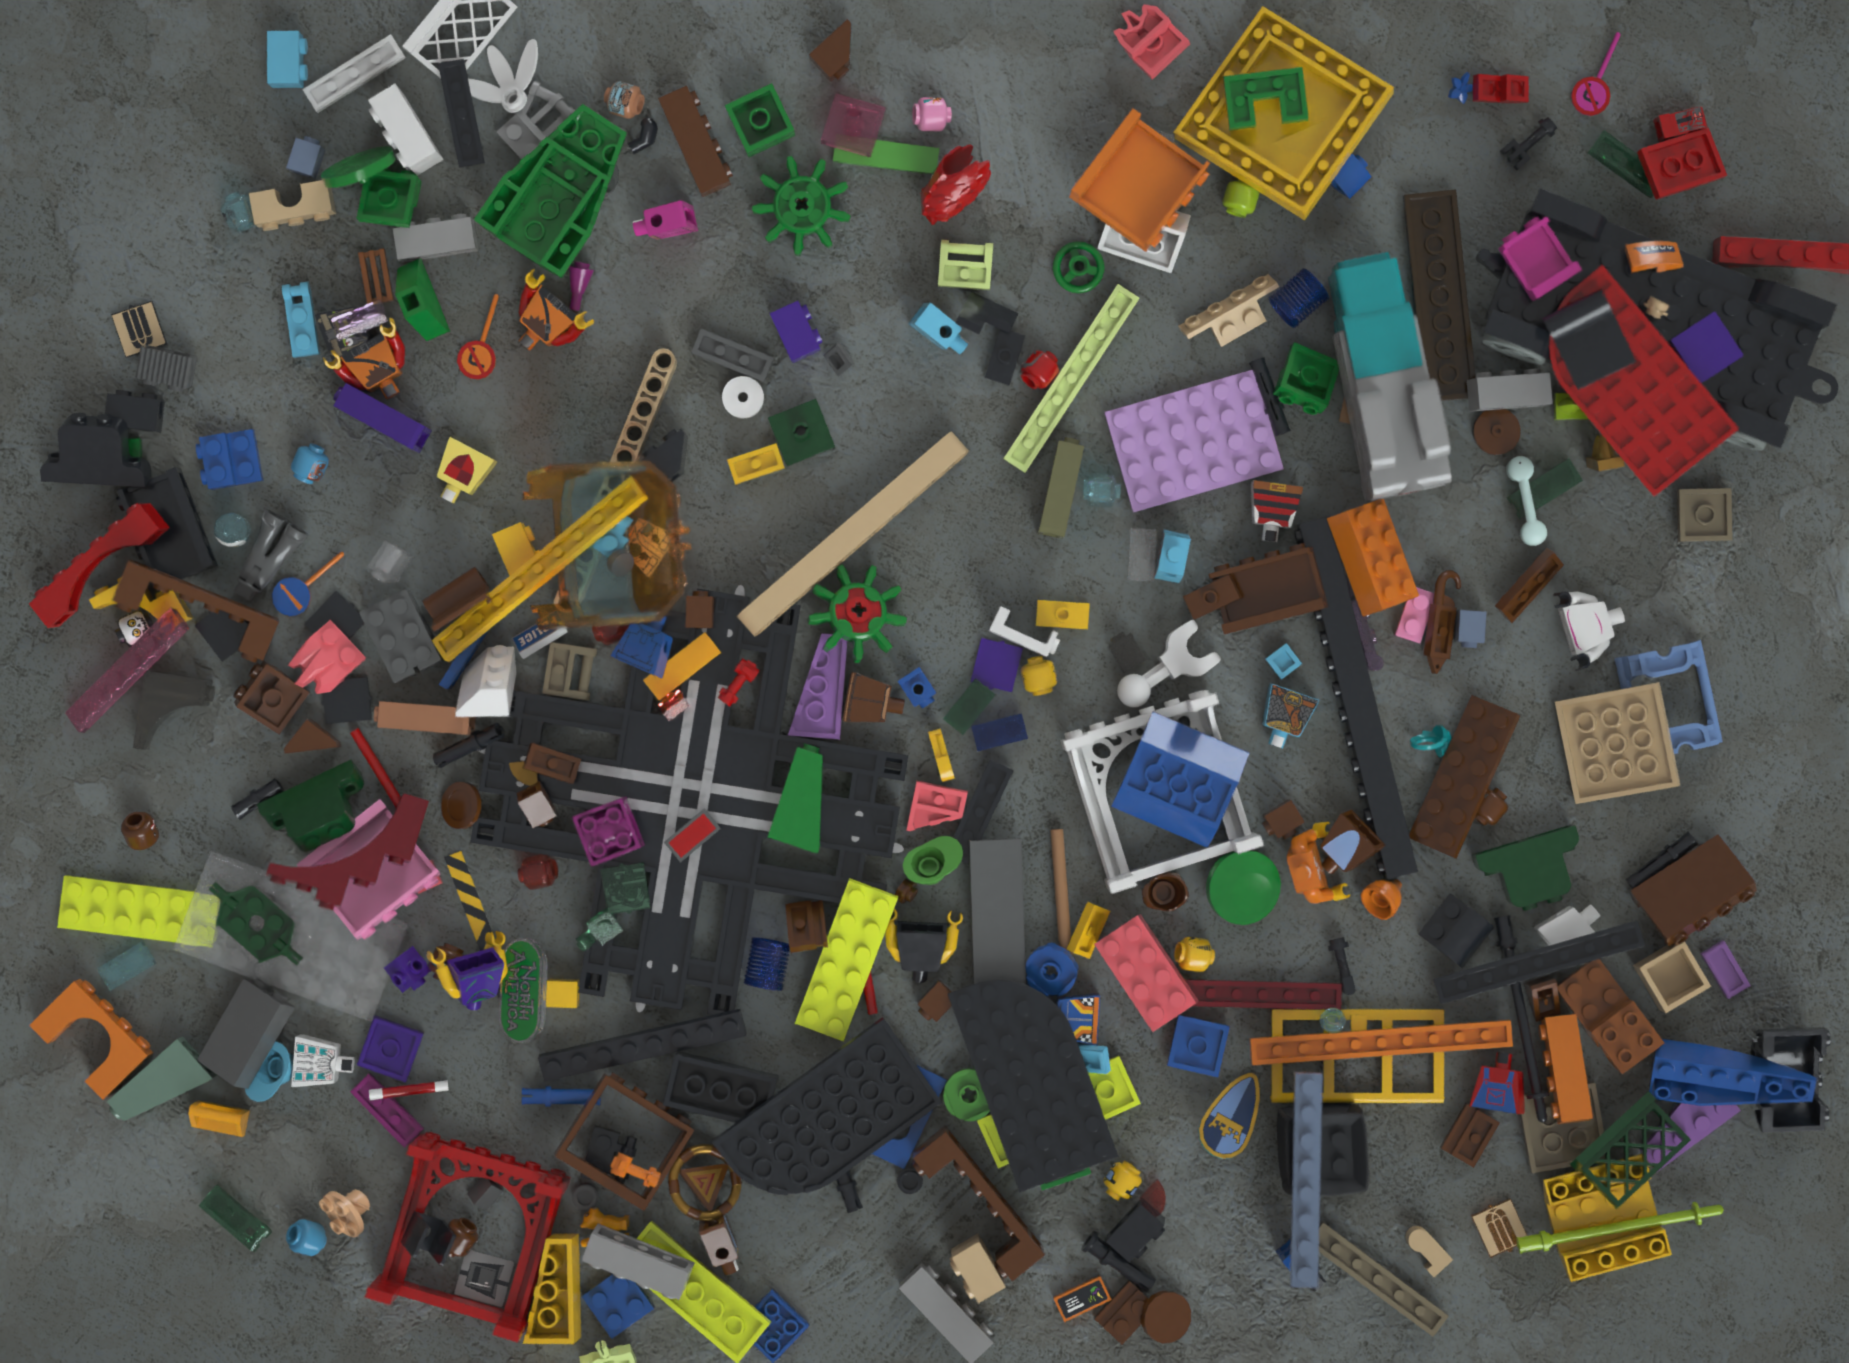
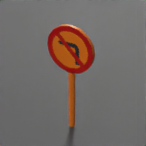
M498 294L493 296L480 341L474 340L466 343L458 353V367L470 379L479 380L486 378L492 373L496 365L494 350L485 343L499 298Z

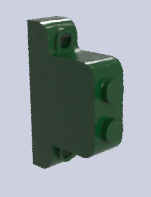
M350 759L257 804L261 816L272 829L280 830L286 828L288 836L302 852H308L341 837L354 828L355 818L349 798L363 788L364 779L360 770Z
M1570 824L1471 854L1474 866L1484 872L1485 876L1499 874L1506 900L1511 905L1522 907V911L1537 908V903L1547 900L1548 904L1563 899L1562 895L1569 892L1571 881L1563 853L1575 850V846L1579 841V835L1576 825Z

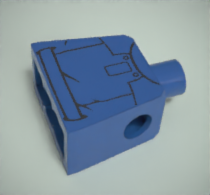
M652 612L647 625L634 620L613 650L611 656L662 679L673 641L671 636L661 632L667 617Z

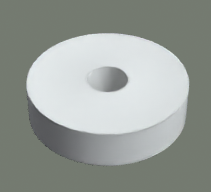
M739 376L733 378L725 385L722 401L725 409L732 416L746 419L753 417L761 410L764 403V393L756 380L747 376ZM746 393L748 395L747 401L740 402L738 400L739 394Z

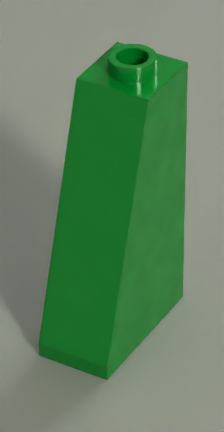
M804 744L803 748L797 747L768 837L818 854L821 833L823 755L818 753L819 748Z

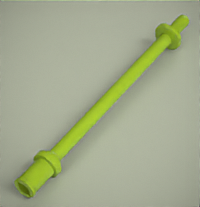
M1692 1202L1691 1209L1555 1234H1549L1542 1230L1539 1231V1234L1516 1237V1242L1520 1254L1541 1249L1545 1252L1549 1251V1248L1554 1244L1694 1220L1697 1225H1701L1702 1218L1720 1215L1724 1209L1718 1204L1699 1208L1697 1202Z

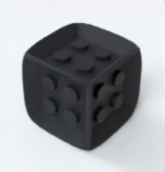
M1322 1103L1320 1196L1348 1195L1368 1190L1369 1158L1367 1130L1363 1116L1364 1112L1357 1104ZM1294 1105L1278 1108L1277 1114L1279 1170L1282 1188L1287 1195H1292Z

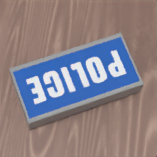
M555 611L512 637V640L520 656L524 659L568 631L560 615Z

